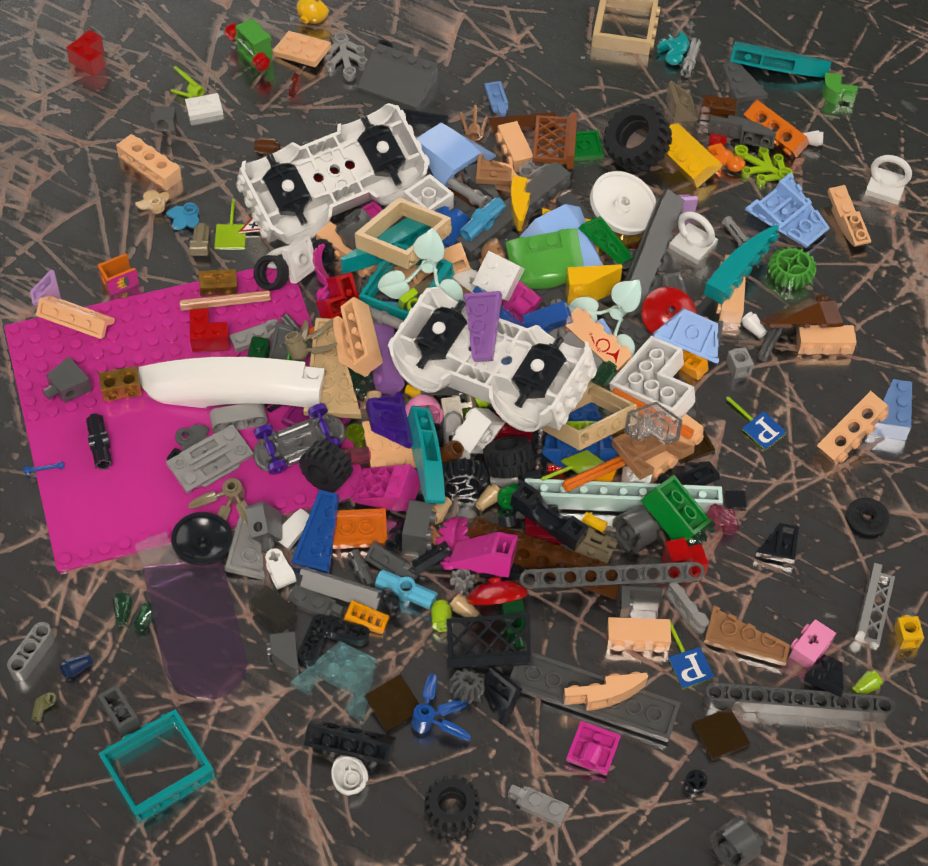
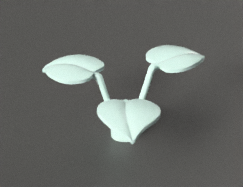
M434 228L429 229L416 239L413 249L415 254L423 259V261L409 278L405 279L403 272L393 270L386 273L378 283V288L381 292L391 298L399 299L410 290L408 282L420 270H423L425 273L433 272L437 287L441 288L453 300L457 302L463 300L465 302L462 287L458 282L453 279H445L440 284L438 282L436 266L438 261L443 258L445 249L439 234Z
M640 280L617 283L611 292L612 299L616 304L606 310L597 311L599 307L598 302L591 297H579L569 304L571 313L577 307L581 310L584 309L591 315V319L594 322L597 321V315L609 312L613 319L618 320L613 333L618 340L617 343L622 347L626 346L631 351L633 357L635 345L632 338L626 334L617 336V332L623 321L622 317L639 306L641 299Z

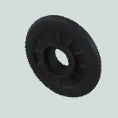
M859 498L853 501L847 509L849 524L856 531L865 535L880 534L887 529L890 523V515L887 508L881 502L872 498ZM870 513L873 516V519L868 520L863 516V514Z

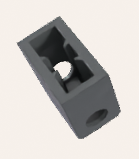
M67 357L47 374L49 386L43 389L42 392L48 400L58 395L63 402H67L90 392L92 387L90 379L70 357Z
M263 501L245 507L251 538L261 543L262 552L264 553L274 549L273 543L281 541L283 538L282 512Z

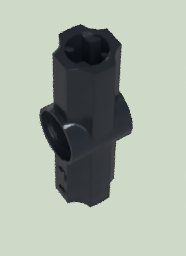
M97 413L90 414L86 418L90 450L93 454L95 468L105 470L112 465L108 433L105 430L103 416Z

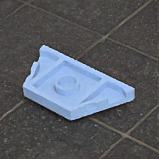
M681 309L652 335L718 364L719 362L718 323L689 310Z

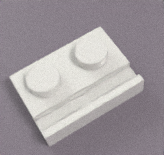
M218 93L185 99L190 121L223 115Z

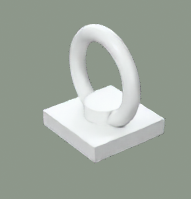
M883 155L876 158L871 165L872 176L865 195L898 205L905 185L912 178L911 167L904 159L894 155ZM884 162L896 163L904 169L905 176L879 168L878 166Z
M689 211L682 213L678 218L680 232L669 243V248L698 265L716 246L718 239L715 238L714 229L705 217L696 212ZM694 219L703 225L707 232L701 230L700 228L694 226L691 223H688L685 226V220Z
M304 234L290 245L276 248L267 254L283 255V259L289 267L291 283H298L315 270L312 261L314 259V249L310 235ZM270 262L267 266L271 269H277L273 262Z

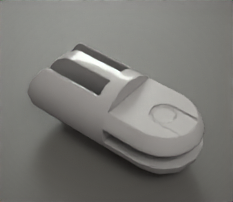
M449 412L444 417L445 444L449 442V435H451V441H454L452 439L455 436V430L458 426L462 425V418L456 412Z

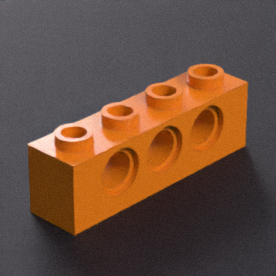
M758 100L743 114L745 119L756 123L766 119L765 122L759 124L770 130L779 128L775 132L774 146L783 148L782 151L788 156L792 155L797 158L809 144L806 135ZM791 137L789 141H784L786 138Z

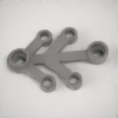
M343 32L335 34L330 50L323 57L324 60L328 61L326 63V70L328 72H334L336 64L341 59L343 60V77L346 81H353L356 78V69L351 66L349 58L358 62V66L361 68H365L368 63L366 57H361L365 54L364 46L350 42L347 34ZM346 47L355 50V53L347 50ZM339 48L340 51L333 57V53Z

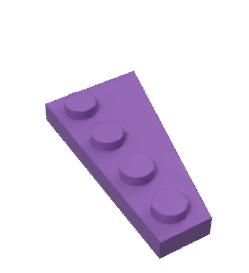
M500 291L464 294L467 306L466 313L468 315L472 359L474 362L493 361L502 294Z

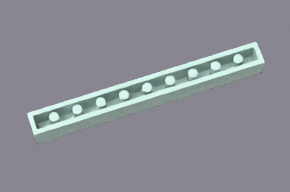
M525 479L526 483L541 493L546 504H556L558 509L625 512L635 506H644L641 499L660 485L590 481L567 492L562 487L564 480L546 479L542 481L541 479ZM683 485L706 515H720L723 505L721 486Z

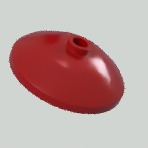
M661 287L652 291L644 300L641 309L642 321L645 328L653 335L656 330L681 309L684 308L696 313L695 305L692 299L682 290L674 287ZM669 308H673L674 313L669 312Z
M500 576L488 578V582L482 583L473 589L466 597L468 604L472 605L499 604L521 599L528 595V590L523 585L512 580H501Z

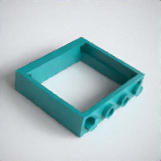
M395 242L394 246H397L404 250L410 248L398 242ZM420 259L416 265H421L423 259ZM443 259L438 261L436 269L438 270L437 276L440 284L445 279H452L455 273L453 263ZM383 260L379 263L376 272L370 276L365 288L361 289L360 300L380 311L385 310L388 314L405 320L409 311L374 298L379 291L378 283L380 279L396 266L391 262ZM435 280L432 281L428 288L437 287Z
M176 709L166 715L165 713L162 714L159 719L152 723L144 724L140 730L133 734L125 735L119 742L108 745L105 750L98 753L102 764L138 824L216 778L213 767ZM176 726L201 768L136 806L111 763Z

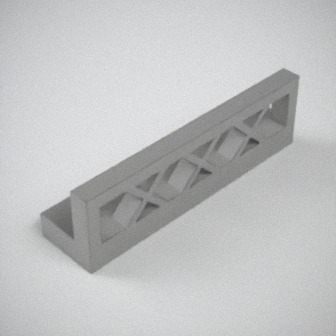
M874 563L869 575L854 638L856 641L876 647L880 645L895 576L881 573L882 565ZM879 579L888 581V586L881 589L878 585ZM878 595L885 601L879 606L874 601L875 596ZM876 611L881 619L874 623L870 616L871 613ZM872 628L877 635L876 639L866 637L867 630Z
M309 567L301 568L300 575H303L300 587L349 603L353 600L375 610L379 608L381 594H383L380 589Z

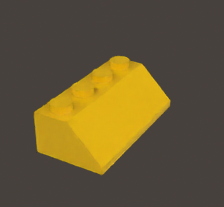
M679 123L671 124L669 127L672 130V143L669 145L668 153H665L664 156L685 178L698 188L723 165Z

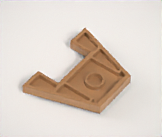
M640 426L613 438L611 444L639 480L654 473V467L645 462L646 460L664 451H668L681 460L693 454L695 448L692 445Z

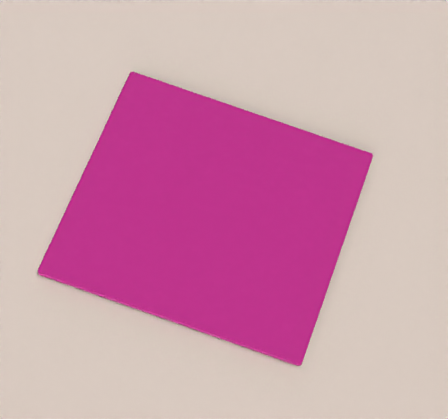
M267 267L266 278L269 283H273L277 277V269ZM254 268L236 272L237 294L266 290L257 285L254 279ZM288 278L287 283L281 289L269 290L271 295L270 301L208 308L210 322H227L229 335L263 323L265 324L268 320L278 319L279 323L282 324L280 318L285 314H289L300 328L305 320L309 323V329L313 327L298 283H291L290 278ZM199 281L86 306L85 308L115 318L114 324L107 326L103 339L41 317L4 326L34 467L54 465L58 462H63L65 465L63 469L53 468L35 471L58 572H65L170 545L173 528L182 518L197 512H208L217 515L222 505L226 506L228 499L224 495L218 497V500L193 509L188 508L191 501L211 491H215L216 494L223 492L222 485L230 478H236L241 482L246 492L243 500L246 501L248 506L263 501L281 511L283 516L294 513L300 508L302 510L310 509L314 505L319 489L307 481L299 467L300 463L289 466L279 474L271 475L269 472L262 471L257 467L254 457L243 462L237 470L205 488H194L191 493L186 494L166 465L167 457L174 448L182 451V447L175 440L176 432L181 428L189 429L191 426L199 424L209 428V432L206 435L209 437L215 433L211 426L210 411L215 408L238 404L207 406V409L164 404L149 397L142 387V395L104 402L98 372L137 366L138 371L141 366L182 359L247 357L249 349L236 353L231 341L230 350L192 352L190 342V310L182 311L179 302L184 299L220 296H200ZM307 354L306 360L299 361H304L305 366L309 367L311 357ZM67 357H70L90 379L92 390L67 402H63L58 395L48 400L42 392L43 389L49 386L47 374ZM273 404L265 407L268 420L266 424L272 425L274 433L287 428V426L281 423V419L291 407L290 405H283L271 413L267 408L273 406ZM94 413L103 416L105 430L108 433L110 442L109 451L112 465L105 470L95 468L93 454L88 442L87 435H89L86 418ZM347 426L345 427L346 436L340 449L348 455L349 460L352 462L353 471L352 475L338 491L334 492L339 496V501L353 498L362 472ZM258 427L237 430L254 453V448L260 440L256 439L254 435V430ZM237 503L230 504L231 511L226 520L230 529L236 528L240 516L236 508Z

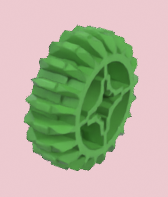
M790 246L786 249L781 247L780 250H776L770 257L768 274L775 281V284L780 283L781 287L786 286L788 289L793 287L795 290L798 287L803 289L804 286H808L814 279L816 262L813 256H809V252H803V248L798 250L796 246L794 249L790 248Z

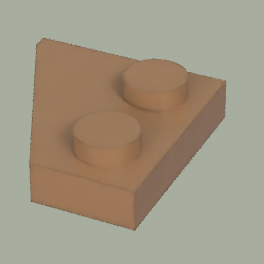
M478 154L476 184L511 186L512 168L501 165L495 160L490 162L483 159L484 155Z

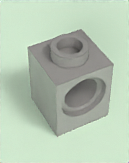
M746 347L728 351L726 364L733 379L750 376L754 363Z

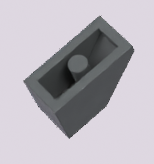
M295 631L269 634L270 642L266 643L267 655H272V661L275 665L295 679L299 678Z

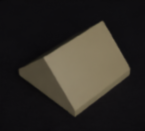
M671 80L668 84L666 101L673 123L698 120L692 96Z

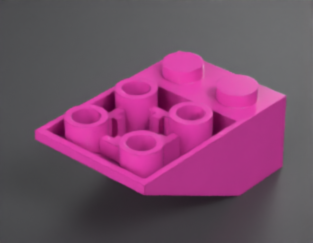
M411 464L363 468L351 501L367 506L386 508V510L395 512L407 511L409 500L415 501L420 487L418 472Z
M495 532L456 542L448 566L509 578L516 554L518 535Z

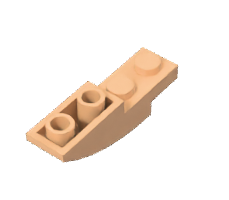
M846 186L829 188L827 193L833 205L831 211L848 241L854 247L871 243L859 211H855Z
M632 672L628 675L611 674L605 677L604 685L593 683L582 687L578 685L564 688V705L585 703L586 711L615 705L630 698L644 688L648 675L647 673Z

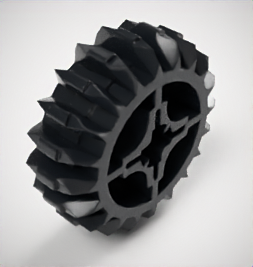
M464 457L463 459H450L449 462H443L445 495H450L451 497L472 496L474 493H480V490H484L485 486H487L488 471L484 464L480 463V460L474 461L473 458L466 459Z

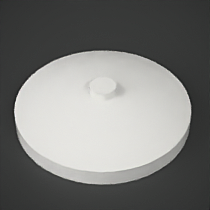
M622 171L608 172L597 179L590 192V203L596 217L601 216L614 232L623 235H637L645 231L656 204V199L651 189L641 179Z

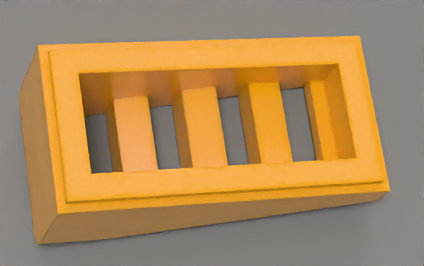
M683 349V360L685 362L680 369L692 378L699 380L709 369L708 360Z
M351 600L343 620L364 625L371 632L383 634L389 615ZM361 614L365 615L363 620L360 619ZM369 616L373 617L371 623L367 622ZM377 619H381L379 626L375 625Z

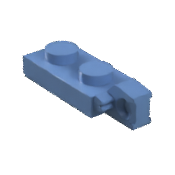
M501 81L484 83V89L491 109L494 113L497 112L498 117H505L506 111H508V100Z

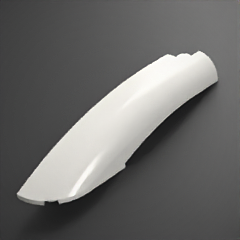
M206 357L141 366L138 370L140 385L148 393V396L164 404L206 409L207 406L242 403L281 404L310 408L320 404L325 371L324 368L307 367L305 362L256 357Z

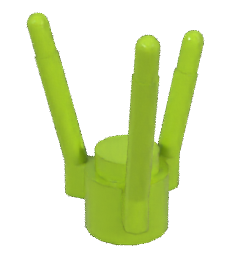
M174 66V69L190 84L187 87L188 93L171 89V92L188 98L203 96L205 88L196 83L177 66Z

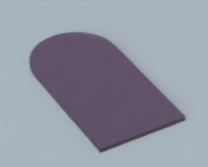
M222 559L204 566L184 562L143 567V575L163 666L169 681L183 694L201 700H215L232 693L243 681L247 669V659Z

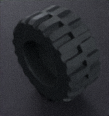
M636 103L630 104V107L625 106L621 108L622 110L619 113L616 112L614 118H610L608 121L609 125L604 131L606 135L603 136L604 147L608 155L622 169L629 172H641L642 169L647 171L650 169L649 167H655L658 165V161H662L665 158L664 154L668 153L669 145L672 143V130L666 119L653 106L646 105L645 103H639L638 105ZM641 128H649L646 139L640 145L626 148L629 137L635 131Z

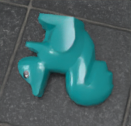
M681 30L678 32L677 38L674 39L671 35H668L669 40L662 38L657 46V53L668 51L665 60L670 65L681 63L684 58L683 55L690 46L687 36Z

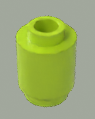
M445 600L435 601L431 607L432 627L438 632H446V619L452 618L451 606Z

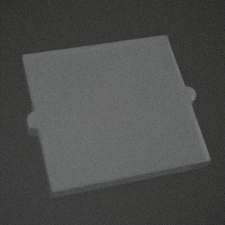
M166 532L154 537L149 536L148 539L134 544L147 576L160 571L165 572L167 568L179 564Z

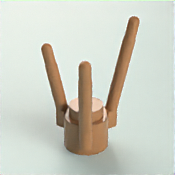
M474 105L473 124L467 127L463 112H460L465 137L472 141H478L483 138L489 116L485 117L481 128L477 124V105Z

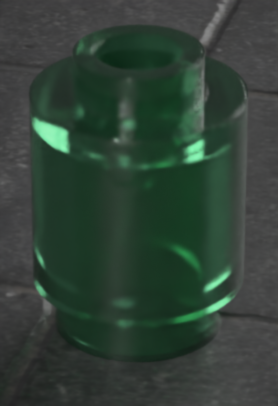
M609 360L607 362L603 361L597 368L596 375L591 379V382L602 388L608 387L618 373L616 370L617 366Z

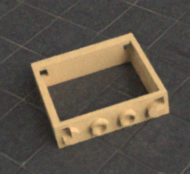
M600 0L593 32L592 47L649 55L650 47L654 48L655 39L652 38L656 37L657 28L654 27L658 25L659 17L656 16H659L661 8L658 6V0ZM606 7L651 13L647 39L601 33Z
M398 197L355 233L356 248L409 270L421 259L414 252V244L407 250L377 239V237L402 216L433 227L441 240H443L452 233L451 218Z
M589 381L583 398L571 412L592 402L614 414L580 431L567 424L562 425L560 430L545 426L541 430L580 451L637 422V405Z

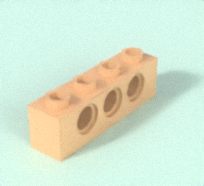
M130 134L116 145L119 158L166 191L182 179L179 165L171 162L165 155L158 153L152 146L145 144L142 139Z
M870 391L817 445L818 451L835 466L839 462L842 463L848 457V453L861 444V439L865 435L869 436L875 430V425L879 421L883 422L888 417V405ZM866 413L873 414L870 419L863 418ZM854 426L860 428L859 431L855 433L849 431ZM839 440L846 441L844 446L836 445Z

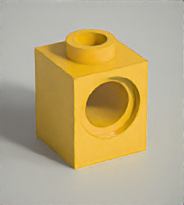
M905 615L897 619L893 628L899 649L919 648L924 640L919 617Z

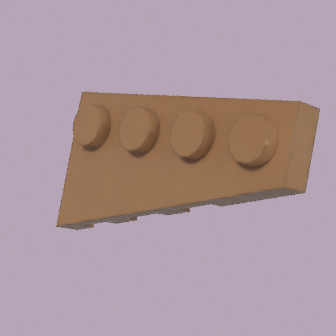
M713 606L704 644L785 666L790 645L767 632L762 633L755 629V626L749 623L745 624L737 620L736 616L730 613L728 615L720 611L719 607Z

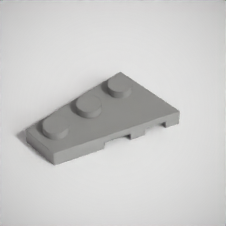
M239 516L225 571L264 580L261 543L251 538L249 527L245 524L242 517Z

